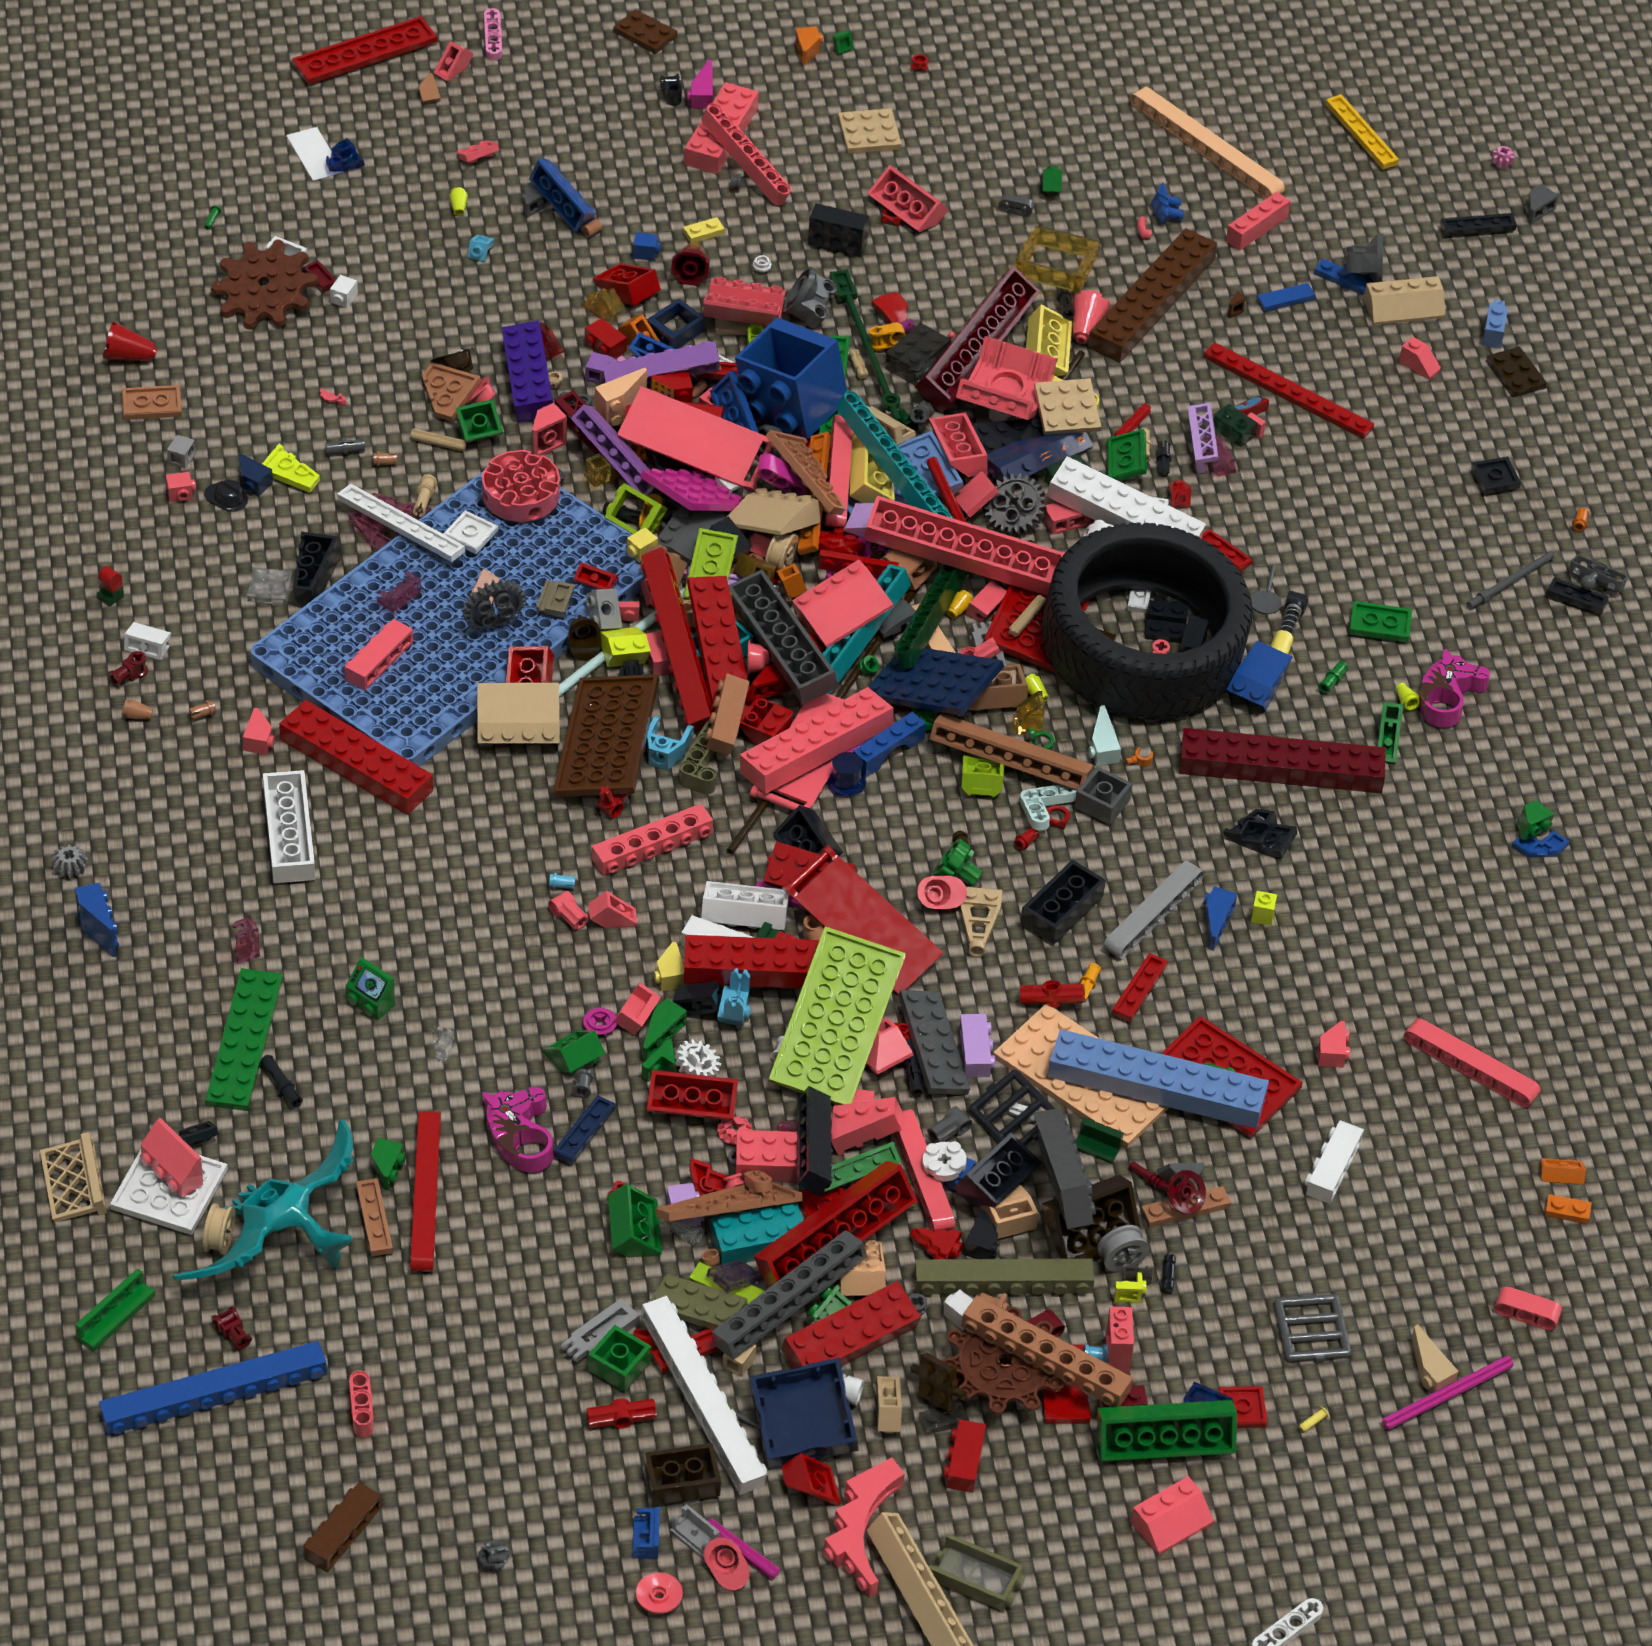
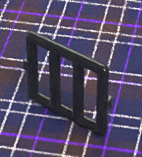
M1012 1069L995 1085L991 1083L986 1088L987 1092L972 1103L968 1111L1000 1143L1039 1108L1042 1107L1045 1111L1055 1108L1017 1069ZM1015 1079L1022 1087L986 1117L979 1109ZM1029 1093L1035 1101L999 1131L992 1123ZM1036 1126L1020 1139L1025 1146L1033 1139L1035 1141L1038 1140Z

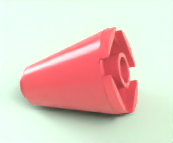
M1083 290L1081 294L1077 295L1076 293L1073 298V309L1075 311V316L1073 317V338L1080 344L1089 343L1091 329L1109 311L1110 302L1107 298L1106 300L1102 298L1101 293Z

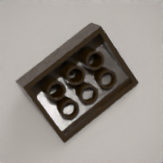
M1119 1174L1091 1185L1093 1193L1091 1199L1094 1202L1096 1215H1092L1094 1224L1067 1229L1057 1198L1042 1203L1046 1224L1060 1259L1095 1260L1101 1258L1097 1252V1246L1107 1233L1125 1225H1135L1141 1229L1131 1181Z

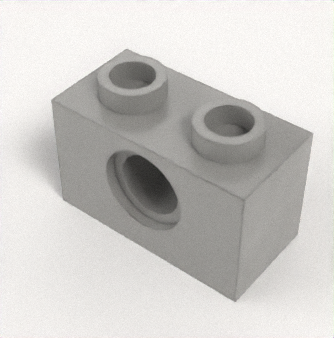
M599 589L586 594L589 619L598 623L600 631L622 628L617 589Z

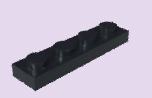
M1512 213L1442 218L1440 222L1444 236L1516 231L1517 226Z

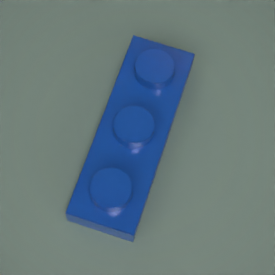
M1324 258L1314 269V275L1361 295L1365 294L1366 284L1372 283V279L1361 274L1346 272L1345 267Z

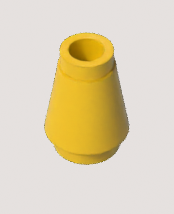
M965 590L957 592L947 610V615L952 619H956L967 610L969 603L973 600V596Z

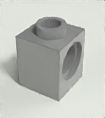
M176 435L167 448L168 464L186 469L196 454L195 440Z

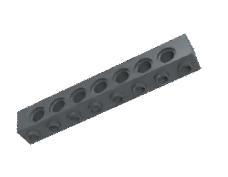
M846 1230L714 1329L712 1334L716 1347L732 1359H735L865 1260L867 1256L863 1242Z

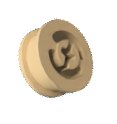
M775 534L768 547L765 562L776 565L777 571L791 565L798 547V535Z
M213 1203L210 1207L203 1234V1250L205 1252H209L211 1249L218 1250L221 1255H226L235 1226L236 1212L234 1207L229 1206L228 1209L219 1208V1205Z

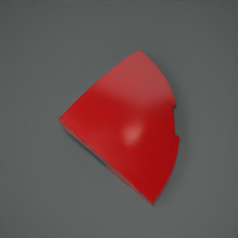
M898 292L884 294L871 301V307L884 316L886 324L907 321L908 305Z
M691 1158L689 1163L690 1177L700 1196L726 1189L727 1183L723 1181V1178L728 1177V1175L711 1170L712 1165Z

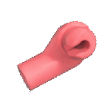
M1141 216L1137 221L1139 235L1142 239H1151L1152 230L1146 229L1147 219Z

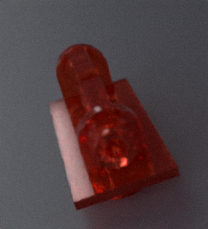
M540 322L546 359L564 353L552 329L548 328L545 323Z

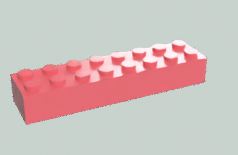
M867 687L740 754V773L764 794H767L876 736L893 724V707Z

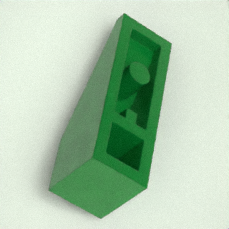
M1383 702L1377 746L1386 747L1385 762L1396 764L1404 704Z
M668 998L661 1004H657L653 1010L643 1045L644 1062L687 1024V1011Z

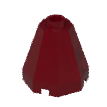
M690 242L673 256L671 274L678 278L680 284L697 286L702 280L708 278L710 260L704 248L699 243Z

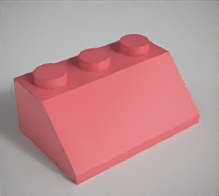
M161 1118L157 1119L140 1145V1158L146 1166L149 1165L154 1170L159 1179H163L168 1184L173 1193L176 1192L183 1198L203 1185L201 1157Z
M1187 1476L1133 1507L1131 1523L1154 1551L1160 1555L1212 1525L1214 1520L1202 1491Z

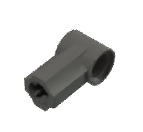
M956 1106L951 1108L942 1120L929 1127L927 1134L934 1144L944 1142L956 1133L958 1135L966 1133L972 1126V1120Z

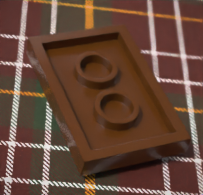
M637 9L633 10L613 27L614 33L654 54H657L673 41L678 33L677 30Z

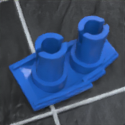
M1162 183L1151 202L1156 217H1158L1162 224L1166 222L1167 218L1182 221L1184 210L1179 209L1181 198L1169 196L1164 183Z

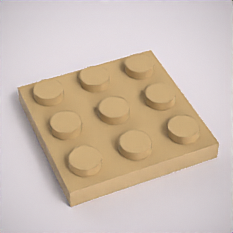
M892 108L838 113V120L847 154L901 150V140Z
M1091 378L1036 382L1034 384L1044 435L1101 430Z

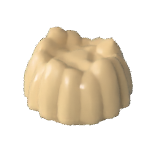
M557 371L549 373L551 388L557 389L563 381V376Z

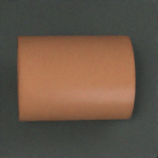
M594 219L581 227L583 235L587 238L602 230V224L598 219Z

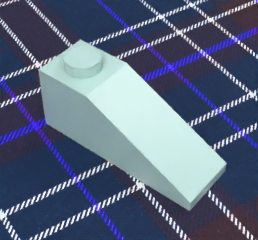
M1105 705L1100 706L1092 743L1088 748L1089 756L1091 759L1093 758L1096 766L1119 763L1121 748Z

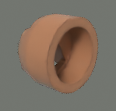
M708 1249L701 1255L703 1263L712 1268L720 1263V1255L717 1249Z

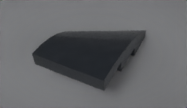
M1255 809L1248 816L1238 820V825L1230 830L1226 828L1223 831L1224 836L1245 848L1278 858H1283L1298 833L1296 826L1277 824L1275 811Z

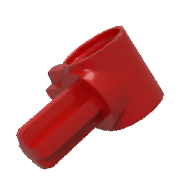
M608 786L605 788L601 787L599 789L600 797L596 805L611 818H616L624 808L623 800L629 794H612Z

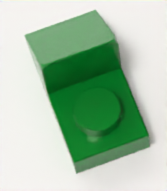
M670 1039L642 1064L641 1078L646 1082L651 1080L652 1070L676 1071L673 1044Z

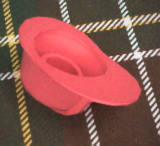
M489 377L481 379L482 382L467 401V404L483 402L495 397L496 393L490 384Z
M750 639L748 642L746 665L747 677L748 674L763 671L769 665L770 660L769 651L762 645L751 643Z
M930 876L920 882L917 894L920 902L927 908L952 909L963 904L966 899L967 890L962 880L957 877Z
M724 1537L712 1539L705 1547L704 1559L717 1582L727 1590L742 1588L749 1579V1566L742 1555L740 1547L732 1540Z

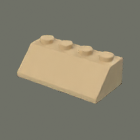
M1439 276L1366 284L1364 301L1373 325L1446 317L1444 289Z

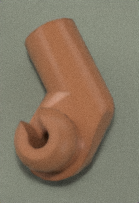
M703 380L693 386V398L698 397L708 387Z

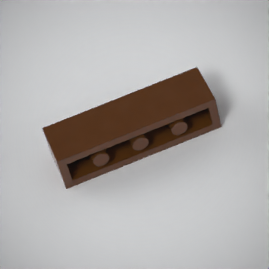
M360 1482L354 1488H350L340 1505L337 1504L333 1508L330 1517L320 1523L315 1535L306 1540L303 1547L305 1560L328 1573L382 1508L381 1494Z

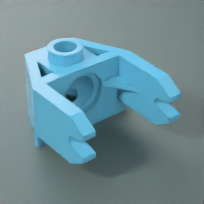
M655 716L650 723L646 739L648 764L669 770L677 762L683 760V755H685L694 734L692 732L694 726H687L681 740L678 741L657 735L660 717Z
M735 968L731 972L730 986L724 985L717 1016L719 1023L744 1026L745 1018L750 1017L751 1006L748 1005L750 974L747 970H744L743 974H739L738 969Z

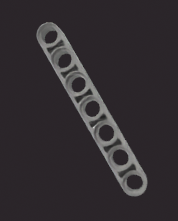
M1187 860L1184 861L1106 938L1103 948L1116 957L1123 959L1201 882L1204 870Z

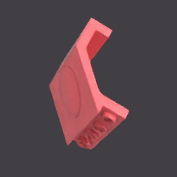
M986 336L979 360L969 380L960 379L956 398L1029 420L1035 417L1038 411L1034 384L1036 382L1053 381L1058 358Z

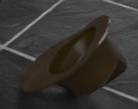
M467 348L453 354L436 357L430 360V363L442 364L443 366L469 372L473 369L471 354L474 352V348Z
M578 615V618L572 621L569 626L570 650L575 658L589 660L594 658L601 649L600 628L594 620Z

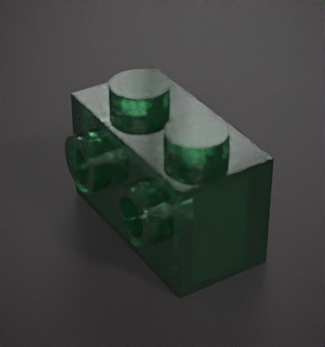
M1227 404L1214 414V430L1240 448L1256 437L1258 423L1231 404Z

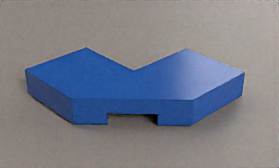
M1552 831L1542 841L1534 837L1522 840L1519 836L1512 842V848L1528 858L1557 857L1569 846L1570 841Z

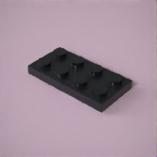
M1040 417L1029 420L1016 419L972 424L987 454L1014 441L1048 436L1044 435Z

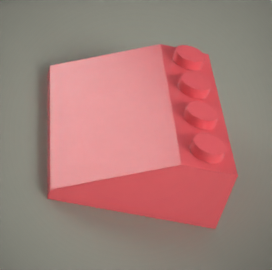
M860 560L855 561L792 600L798 617L826 648L894 607L871 572Z

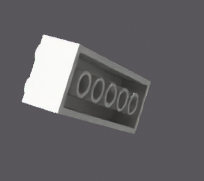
M304 770L264 773L263 786L273 883L315 880V864Z

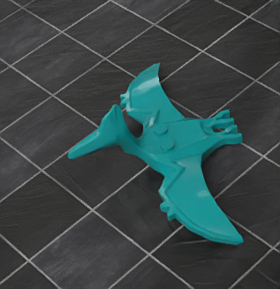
M345 1119L339 1120L332 1149L317 1170L300 1181L293 1183L269 1179L258 1189L248 1184L246 1187L249 1192H240L238 1194L243 1203L233 1198L231 1200L234 1204L232 1207L235 1208L236 1215L244 1217L241 1236L228 1254L217 1262L199 1270L173 1275L174 1280L196 1279L219 1274L237 1266L242 1267L244 1263L253 1260L252 1257L262 1251L265 1236L288 1227L302 1228L316 1251L332 1267L338 1268V1263L341 1259V1249L348 1246L353 1241V1237L349 1234L326 1231L308 1214L309 1196L313 1190L337 1181L341 1172L347 1171V1166L354 1162L351 1157L353 1135Z

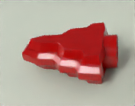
M913 1228L910 1233V1237L918 1245L925 1247L927 1254L933 1256L934 1260L958 1259L964 1245L960 1242L963 1232L955 1229L932 1231L927 1228Z

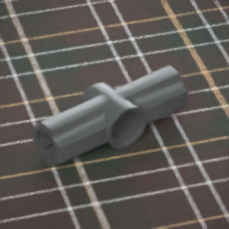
M922 400L909 414L911 419L921 426L933 416L935 411L930 403Z

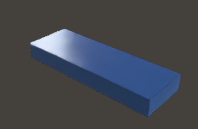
M1308 283L1257 295V302L1264 312L1315 300V293Z

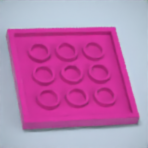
M653 468L651 470H643L640 477L689 510L733 511L742 501L740 496L728 493V488L716 485V480L704 476V472L700 470L687 471L680 469L679 471L665 469V471H660Z

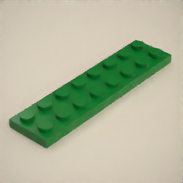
M241 968L205 1098V1106L242 1111L249 1110L261 1065L260 1061L263 1057L283 982L282 973Z

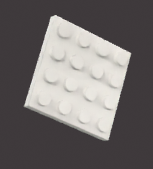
M140 1150L111 1201L110 1209L192 1235L227 1172L228 1165L199 1155L202 1161L203 1185L181 1198L176 1192L173 1193L170 1190L168 1184L163 1179H159L156 1176L154 1170L149 1165L146 1166L142 1162Z

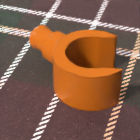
M1139 747L1136 749L1135 755L1126 758L1125 762L1127 765L1136 763L1141 767H1147L1152 764L1153 751L1149 757L1143 758L1139 756L1141 748Z

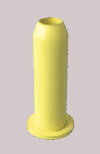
M1319 1407L1318 1412L1300 1424V1431L1305 1432L1323 1418H1329L1326 1409Z

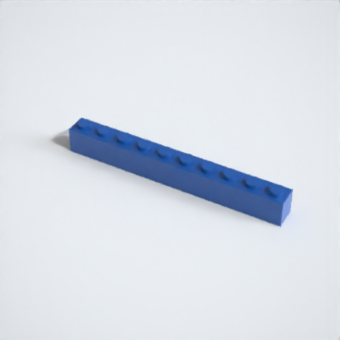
M319 1341L101 1400L99 1401L100 1416L107 1436L120 1434L130 1429L142 1428L156 1422H164L170 1418L185 1416L203 1409L207 1410L213 1406L232 1403L235 1400L253 1397L267 1391H275L285 1386L297 1385L303 1381L319 1379L327 1375V1362Z

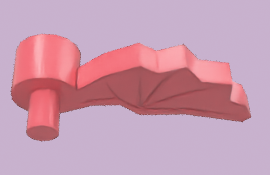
M320 389V397L324 399V402L332 403L338 401L339 406L347 404L345 396L341 393L336 396L331 392Z

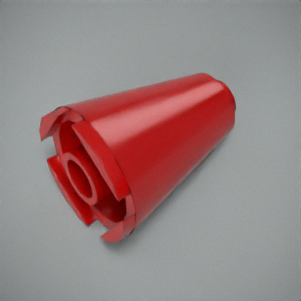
M112 322L106 341V350L104 349L103 359L150 362L151 358L155 359L157 348L154 347L155 343L117 322Z

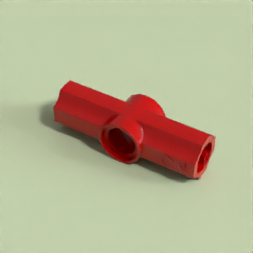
M1056 980L1046 981L1043 985H1020V1003L1046 1004L1053 1008L1060 1007L1062 1003H1085L1084 984H1061Z
M619 1398L612 1401L610 1405L586 1408L589 1428L614 1425L616 1428L624 1429L631 1426L633 1422L657 1419L654 1399L629 1402L625 1398Z

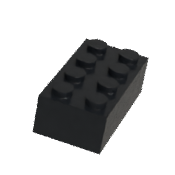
M1072 859L1022 907L1020 924L1055 944L1104 896L1106 880Z

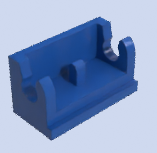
M660 1507L637 1509L638 1515L634 1516L633 1558L658 1559Z

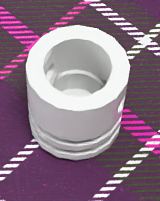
M843 1374L848 1403L857 1406L862 1394L864 1380L852 1376L846 1377Z

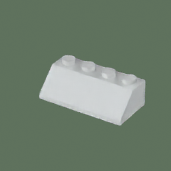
M707 881L703 896L701 918L715 924L723 923L732 927L741 925L748 926L751 929L761 928L764 922L772 924L773 929L778 931L785 930L789 895L783 889Z

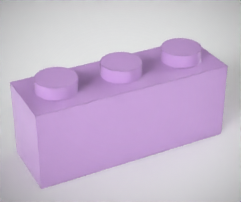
M961 1014L959 1029L963 1067L966 1077H990L991 1068H995V1057L990 1053L993 1052V1039H989V1035H991V1022H987L986 1014Z

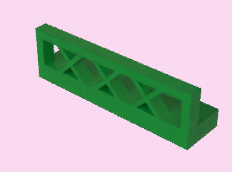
M894 1143L885 1144L834 1164L831 1169L832 1184L828 1189L825 1188L822 1194L863 1178L885 1161L897 1164L902 1162Z
M137 1268L75 1324L78 1342L94 1352L155 1297V1290L143 1282L141 1270Z

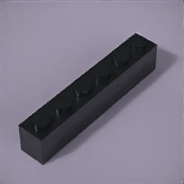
M808 1086L797 1099V1185L820 1195L825 1188L828 1189L833 1181L831 1176L833 1166L831 1162L833 1151L831 1148V1096Z

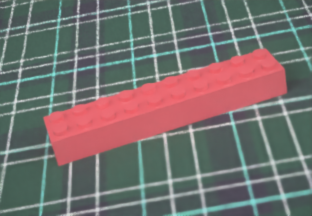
M876 496L863 539L1048 596L1054 569L1060 558L1065 554L1061 551L881 496Z

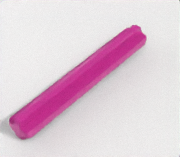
M712 1518L708 1520L711 1525L720 1531V1537L732 1540L740 1547L742 1555L747 1562L770 1579H775L778 1576L779 1567Z

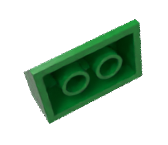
M626 1183L608 1195L612 1250L627 1258L660 1256L662 1254L659 1217H656L658 1201Z

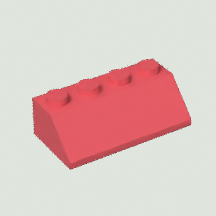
M891 165L886 168L867 193L918 232L937 225L948 212V209L941 201Z
M966 412L929 418V423L950 465L967 477H975L981 471L985 475L987 474V453Z

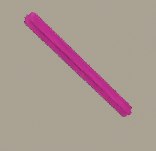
M1505 1356L1382 1419L1384 1428L1392 1429L1514 1366L1512 1358Z

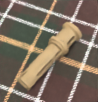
M426 474L420 479V485L417 488L418 498L413 508L415 516H417L418 512H420L419 517L425 515L428 501L434 495L437 480L432 475Z

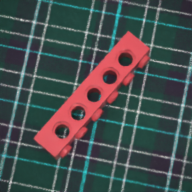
M701 803L593 845L591 860L602 876L615 873L620 869L633 866L638 862L651 859L656 855L669 852L674 848L687 845L692 841L713 834V819Z

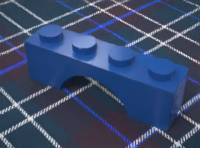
M909 713L854 749L852 753V768L864 778H867L881 768L885 758L895 748L906 745L911 749L925 739L926 722L915 713Z

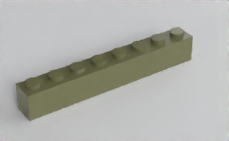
M936 1259L915 1261V1291L917 1294L950 1295L955 1294L958 1290L968 1295L981 1293L991 1295L1003 1293L1013 1295L1093 1293L1094 1271L1092 1259Z

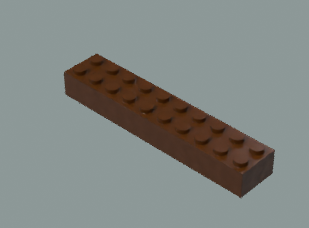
M1185 228L1091 329L1088 348L1121 363L1215 260L1217 242Z

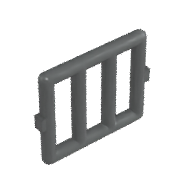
M1303 1293L1301 1297L1277 1298L1274 1300L1287 1361L1315 1360V1363L1324 1362V1359L1351 1356L1352 1351L1340 1299L1337 1294L1311 1296L1310 1293ZM1329 1303L1332 1304L1333 1313L1286 1316L1284 1307ZM1335 1321L1338 1330L1290 1334L1288 1325ZM1340 1339L1342 1349L1294 1352L1292 1343Z

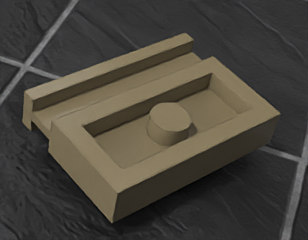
M546 579L536 606V612L543 611L547 615L564 618L575 590V584L555 581L554 583L550 582V579Z

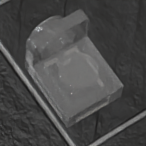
M434 1026L432 1029L433 1042H435L434 1051L437 1053V1061L445 1063L455 1045L454 1031Z

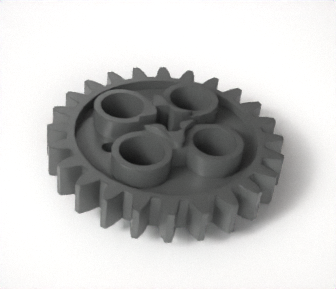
M1019 473L1017 478L1013 474H1011L1010 479L1003 476V482L996 480L998 484L996 488L999 493L984 506V510L987 512L985 515L987 519H990V524L994 525L996 530L1001 528L1002 534L1007 530L1010 536H1012L1014 531L1018 535H1020L1021 530L1028 533L1027 527L1035 529L1033 523L1040 524L1038 517H1045L1042 511L1047 510L1046 505H1044L1047 502L1046 497H1044L1046 494L1044 490H1041V485L1037 484L1035 479L1030 481L1028 475L1024 479L1021 473ZM1017 489H1022L1019 494H1014ZM1006 492H1008L1012 496L1016 504H1018L1023 513L1026 514L1025 517H1023L1019 513L1015 505H1013L1010 499L1007 497V495H1005ZM1001 501H1006L1004 505L998 506ZM1028 503H1033L1030 508H1025ZM1012 515H1017L1014 520H1009Z
M500 579L498 583H495L492 580L491 585L485 583L484 588L477 587L478 592H471L472 597H467L468 603L463 604L462 616L468 627H472L473 630L478 629L481 632L485 629L488 632L490 628H493L495 631L497 626L503 628L504 623L510 624V619H517L515 614L522 613L520 609L525 607V594L520 585L516 584L515 581L510 582L507 579L503 582ZM490 596H492L494 604L499 613L498 615L495 614V610L489 599Z

